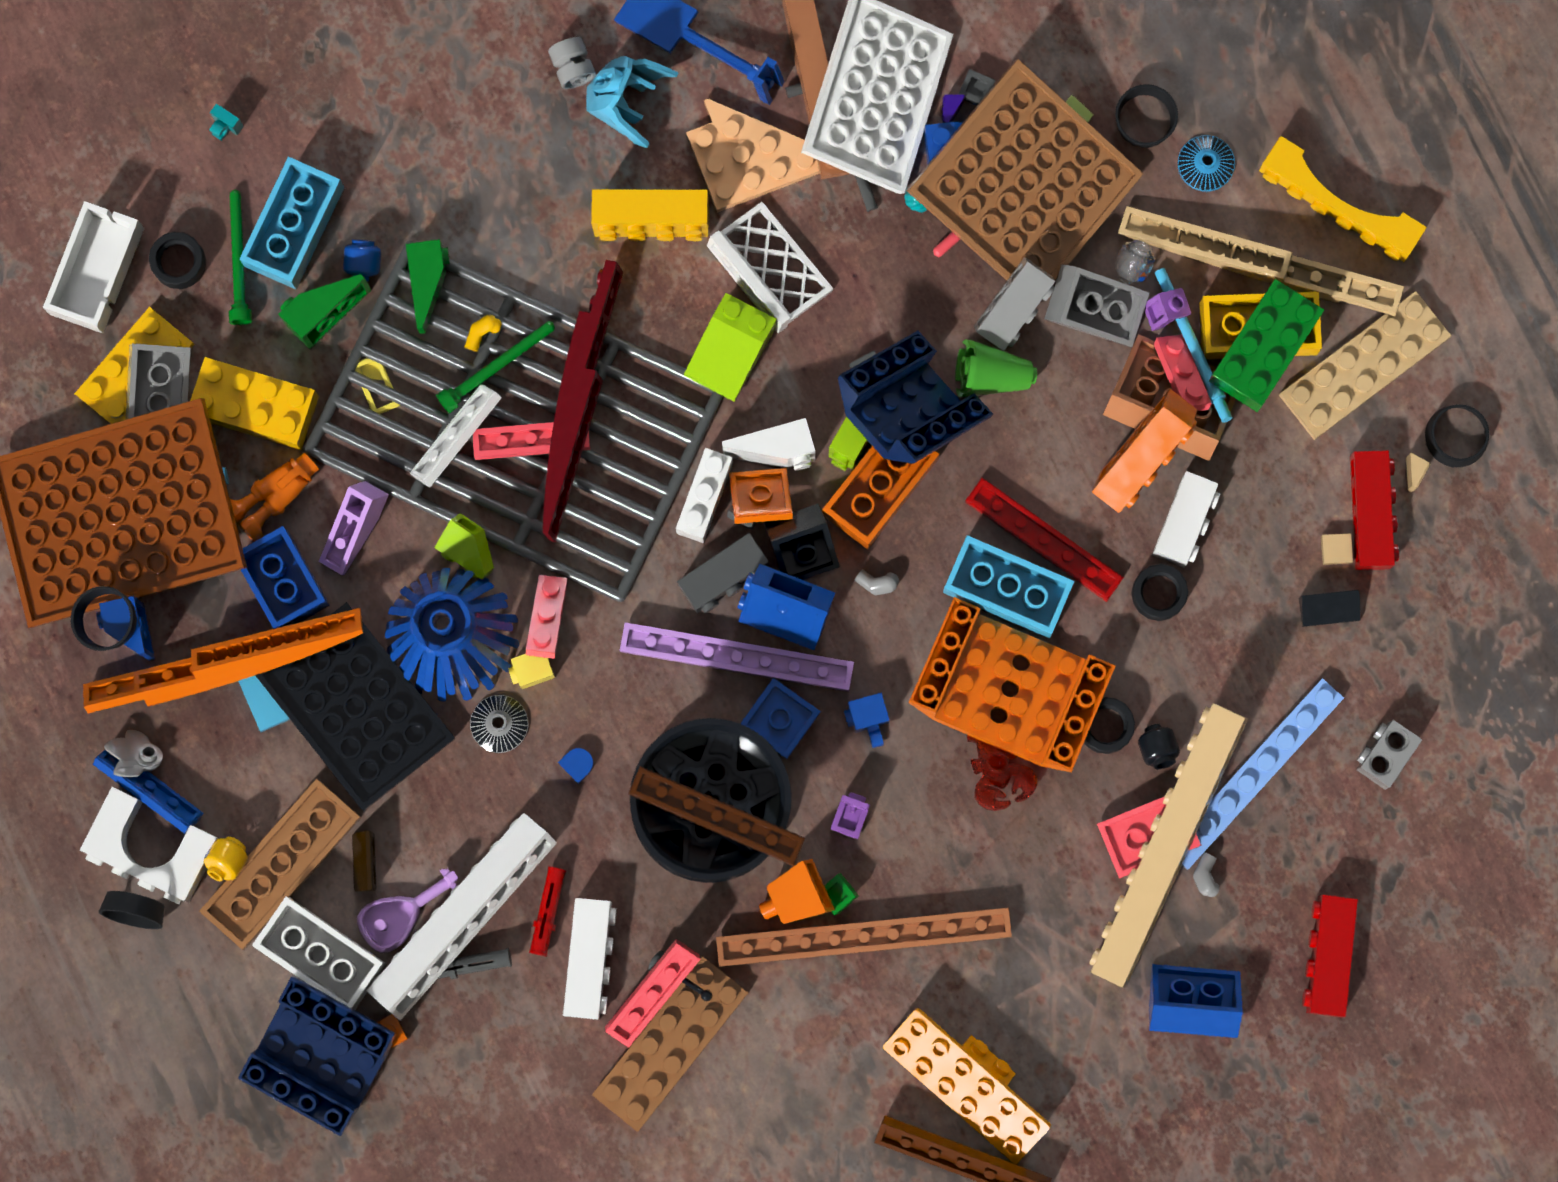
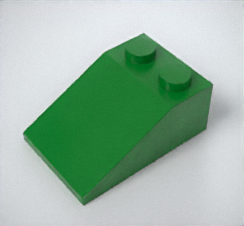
M359 274L300 293L295 298H288L280 307L282 311L278 315L284 324L311 350L372 290L366 279Z

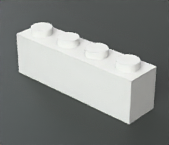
M575 898L563 1016L600 1020V1014H606L607 997L602 996L603 985H609L611 968L605 967L606 956L612 955L614 938L608 936L609 927L615 926L617 911L616 908H611V901Z

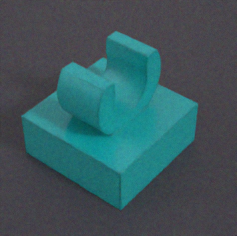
M215 104L210 111L215 122L209 131L221 141L229 130L238 135L244 127L238 117L218 104Z

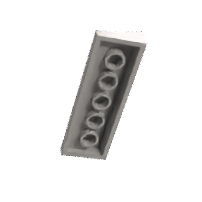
M133 343L129 345L125 420L188 402L191 348Z

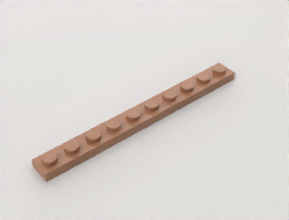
M1009 908L721 936L716 937L719 967L1011 938L1012 933Z

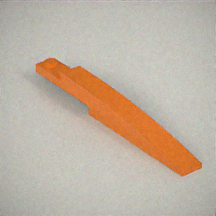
M356 608L191 649V658L83 684L84 708L87 713H92L144 700L148 707L267 672L363 634L361 610Z

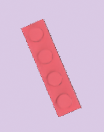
M554 422L476 429L473 433L475 460L549 454ZM589 430L583 451L590 450Z
M675 939L605 1026V1032L629 1048L699 962L700 955L678 939Z

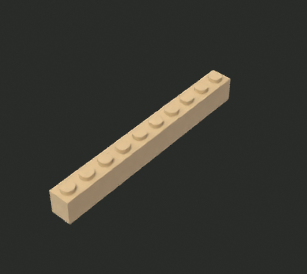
M1214 703L1211 708L1206 707L1199 721V723L1203 724L1199 735L1193 734L1187 750L1191 751L1186 762L1183 760L1180 762L1175 773V777L1179 778L1175 788L1170 787L1163 800V804L1166 805L1162 816L1157 814L1150 830L1154 831L1150 843L1145 841L1139 852L1138 857L1142 858L1138 869L1133 868L1126 881V884L1130 885L1125 896L1120 895L1115 905L1114 911L1118 912L1113 923L1109 921L1103 931L1102 938L1105 939L1101 950L1096 948L1090 960V964L1093 965L1091 973L1122 988L1127 987L1248 718Z

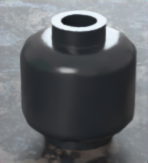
M1160 724L1146 727L1144 729L1145 733L1138 740L1145 764L1153 766L1156 770L1165 769L1175 764L1176 758L1180 754V749L1173 730L1168 727H1161Z

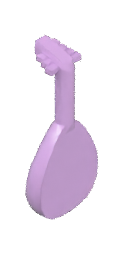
M448 868L441 869L440 872L444 878L414 898L404 896L381 898L372 901L362 908L357 916V924L367 944L380 953L391 952L402 945L416 924L420 907L450 887L453 890L457 886L455 882L458 880L455 872H450Z

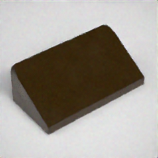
M371 831L357 832L352 835L354 891H375L377 889L375 834Z

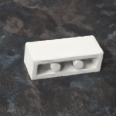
M705 448L676 526L677 534L701 543L705 542L733 465V457Z
M1188 471L1184 473L1152 553L1153 556L1183 568L1187 565L1188 561L1194 562L1200 547L1195 545L1199 534L1204 536L1210 522L1205 517L1209 508L1215 509L1220 497V493L1216 492L1218 483Z

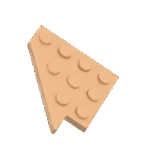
M710 99L704 100V104L712 122L686 132L717 213L820 174L817 159L801 153L804 139Z

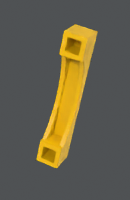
M1280 136L1259 169L1263 173L1264 179L1276 185L1279 183L1287 188V193L1298 200L1303 198L1312 204V209L1319 214L1326 215L1327 213L1335 218L1336 224L1341 228L1354 230L1360 234L1359 237L1365 243L1372 246L1378 245L1384 249V253L1389 258L1395 261L1400 259L1403 262L1408 258L1426 230V226L1403 212L1399 217L1382 216L1360 210L1342 201L1327 190L1312 174L1302 157L1305 150Z

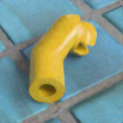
M486 315L471 325L464 347L477 352L483 335L488 332L498 333L502 326L501 320L495 318L494 315Z

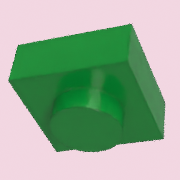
M841 873L824 885L835 908L832 911L834 915H838L859 897Z

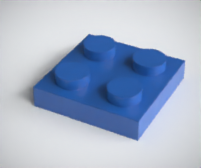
M773 678L740 724L757 732L778 754L788 759L821 711Z

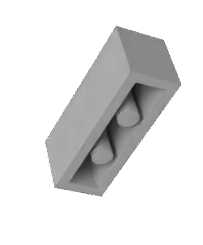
M1024 257L973 326L975 331L1002 351L1007 346L1012 347L1019 339L1021 333L1018 331L1024 323L1029 324L1036 316L1038 310L1035 308L1041 300L1046 301L1053 293L1055 280L1047 272Z

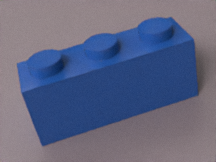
M1152 964L1149 1031L1238 1038L1243 1014L1240 971Z

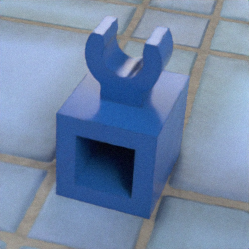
M882 692L848 702V710H844L848 728L854 726L855 733L867 730L872 749L883 746L884 741L879 726L888 724L890 720Z

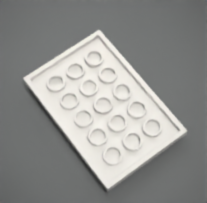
M848 0L801 153L895 193H905L953 34L878 0Z

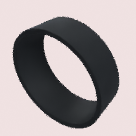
M1150 84L1132 87L1118 101L1115 112L1117 127L1121 136L1128 143L1142 148L1154 147L1166 140L1175 130L1178 122L1177 105L1172 96L1161 87ZM1141 95H1148L1159 99L1165 104L1170 114V127L1162 139L1150 143L1139 142L1129 137L1123 131L1119 123L1120 112L1130 99Z
M1462 404L1447 406L1437 411L1430 418L1425 430V441L1429 452L1437 461L1449 467H1466L1475 463L1485 452L1489 440V427L1484 416L1475 408ZM1452 408H1461L1470 411L1478 417L1485 430V443L1478 453L1468 458H1454L1445 454L1439 448L1435 440L1434 429L1438 418L1445 411Z
M98 586L85 591L76 600L72 608V631L82 645L92 650L105 651L118 648L132 637L136 629L137 614L132 602L124 594L112 587ZM104 594H115L122 597L130 611V624L126 634L119 642L110 647L94 643L87 636L83 625V617L87 606L92 600Z
M108 891L100 907L99 914L115 922L133 927L161 929L165 906L154 899L123 891Z

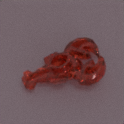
M967 735V741L977 745L976 750L979 758L972 759L971 764L976 775L982 772V777L976 784L974 798L981 807L986 810L998 811L1006 809L1011 805L1010 800L998 801L996 799L1007 797L1000 789H1005L1011 776H1015L1011 788L1012 795L1016 794L1019 788L1022 789V793L1015 798V802L1025 801L1033 795L1038 783L1037 776L1031 768L1021 764L1009 763V760H1013L1017 756Z

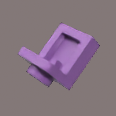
M852 792L849 793V796L842 795L830 830L858 840L870 807L869 804L865 803L866 798Z

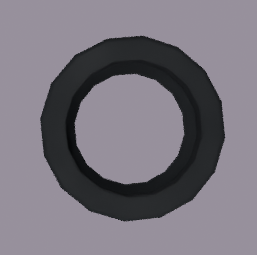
M171 232L164 234L155 241L150 249L149 264L151 271L162 284L169 288L184 289L191 287L200 280L205 272L206 258L204 250L193 237L182 232ZM175 244L185 245L190 248L194 255L192 269L186 275L180 277L170 276L165 273L161 265L163 252Z
M1157 564L1141 571L1133 583L1131 594L1133 604L1140 614L1151 620L1162 621L1172 618L1181 611L1187 602L1189 591L1187 581L1180 571L1169 565ZM1154 576H1165L1172 580L1176 586V600L1166 609L1152 608L1144 600L1143 587L1147 580Z
M1104 697L1098 710L1106 708L1116 711L1122 717L1124 723L1123 732L1117 740L1105 743L1095 739L1089 729L1084 743L1088 748L1097 753L1110 754L1118 752L1129 743L1134 734L1135 721L1133 713L1125 703L1116 698Z

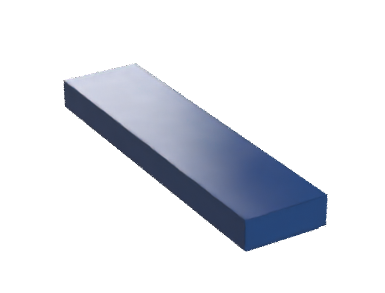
M106 750L95 758L93 762L95 767L184 834L189 826H194L204 814L149 771H143L137 777H119L113 774L119 759Z

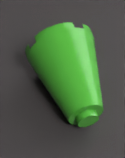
M965 339L962 342L966 345V348L959 349L955 368V381H960L961 389L956 388V393L959 397H968L974 393L977 396L1028 390L1031 384L1036 383L1037 368L1033 367L1032 361L973 340Z

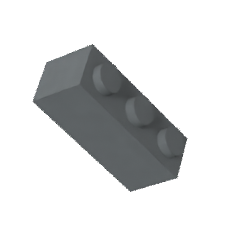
M748 533L678 580L677 584L696 613L698 614L703 610L706 614L719 605L718 599L726 594L728 597H731L742 590L743 586L741 584L746 581L748 574H755L759 564L769 566V561L750 533Z

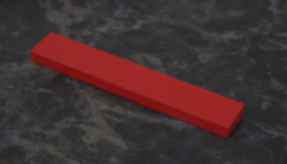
M984 478L980 479L965 500V503L1105 602L1108 601L1124 578Z

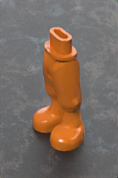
M303 453L296 460L293 458L289 459L290 461L281 465L263 479L254 481L250 488L251 493L238 500L230 499L236 523L240 522L254 505L265 500L261 508L239 523L240 527L253 542L263 537L261 528L264 522L271 515L278 516L284 513L285 508L312 481L310 477L319 470L306 453Z

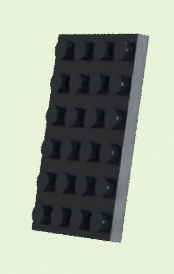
M346 602L332 614L352 610V608ZM362 622L363 634L308 657L255 676L364 812L453 742L455 737L413 684L404 678V673L391 660L389 654Z

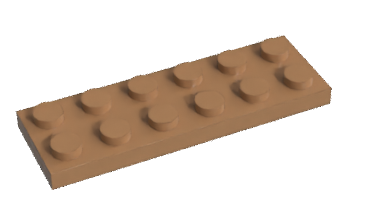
M316 778L248 855L247 863L237 878L226 880L199 912L238 947L245 950L263 930L284 898H291L362 817Z
M703 956L686 978L703 990H710L713 995L710 1001L702 1000L699 993L682 982L592 1094L593 1097L637 1132H639L748 994L745 989Z

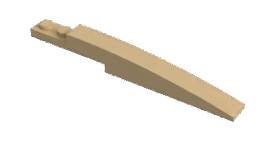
M1128 206L1118 231L1119 235L1271 284L1277 279L1297 292H1319V298L1336 303L1343 301L1396 316L1404 286L1293 256V252Z

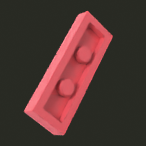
M1183 335L1157 337L1154 347L1172 390L1195 407L1197 411L1209 410L1212 402Z
M539 575L526 645V655L555 659L568 578Z

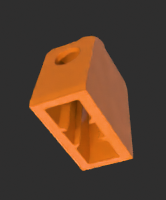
M813 859L799 862L768 884L767 891L771 899L759 904L760 911L765 919L778 915L783 924L835 910Z

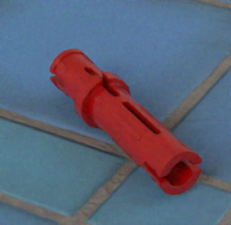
M548 866L537 921L534 920L532 925L535 927L529 950L531 954L547 957L551 934L556 929L554 920L566 874L564 869Z

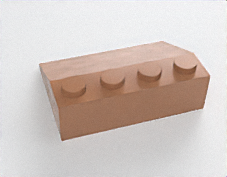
M1138 334L1103 413L1104 416L1137 429L1169 389L1172 390L1154 347L1155 341ZM1209 365L1212 373H1214L1216 367ZM1225 392L1226 398L1224 400L1231 413L1236 399ZM1211 404L1209 410L1197 411L1194 419L1197 423L1192 429L1194 430L1192 436L1184 445L1179 442L1177 446L1208 461L1227 423H1222L1214 404Z

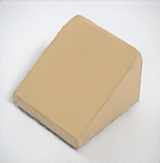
M1413 453L1406 457L1407 490L1410 492L1418 488L1430 466V462Z

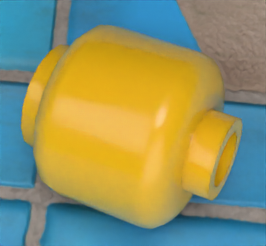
M230 836L215 840L204 857V864L208 869L207 874L216 881L237 878L248 860L246 847L242 842Z

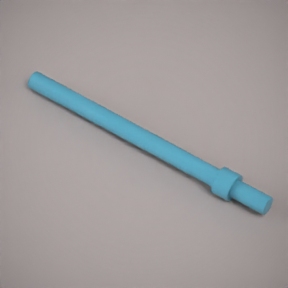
M1165 268L1157 270L1155 275L1162 291L1174 290ZM1188 318L1175 319L1222 423L1230 421L1233 417L1224 400L1226 398L1225 392L1209 382L1213 373Z

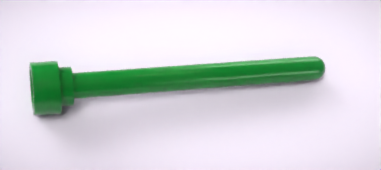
M232 190L229 196L234 304L231 305V310L228 311L229 323L232 325H247L252 323V310L249 309V305L245 302L244 265L239 260L243 253L241 193L238 190Z
M546 322L456 388L443 389L436 394L444 409L450 414L458 408L457 404L461 402L460 398L555 330L554 323Z

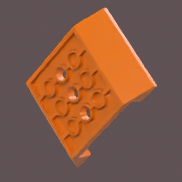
M954 597L909 703L936 722L1034 764L1072 772L1116 666L1090 654L1084 659L983 616L979 614L981 608ZM1019 656L1026 658L1029 663L1028 669L1024 671L1015 669L1013 659ZM1008 682L1015 684L1018 690L1017 695L1013 697L1004 695L1002 685ZM999 708L1005 711L1006 721L1003 723L994 722L990 715L992 710Z

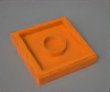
M787 468L729 473L735 524L793 519Z

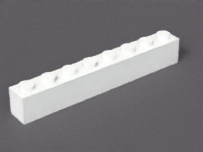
M525 813L514 820L509 830L499 841H496L491 846L486 856L472 867L470 874L460 885L452 890L447 900L433 911L430 919L412 935L409 943L394 955L391 963L381 974L373 979L366 991L401 1021L557 842Z

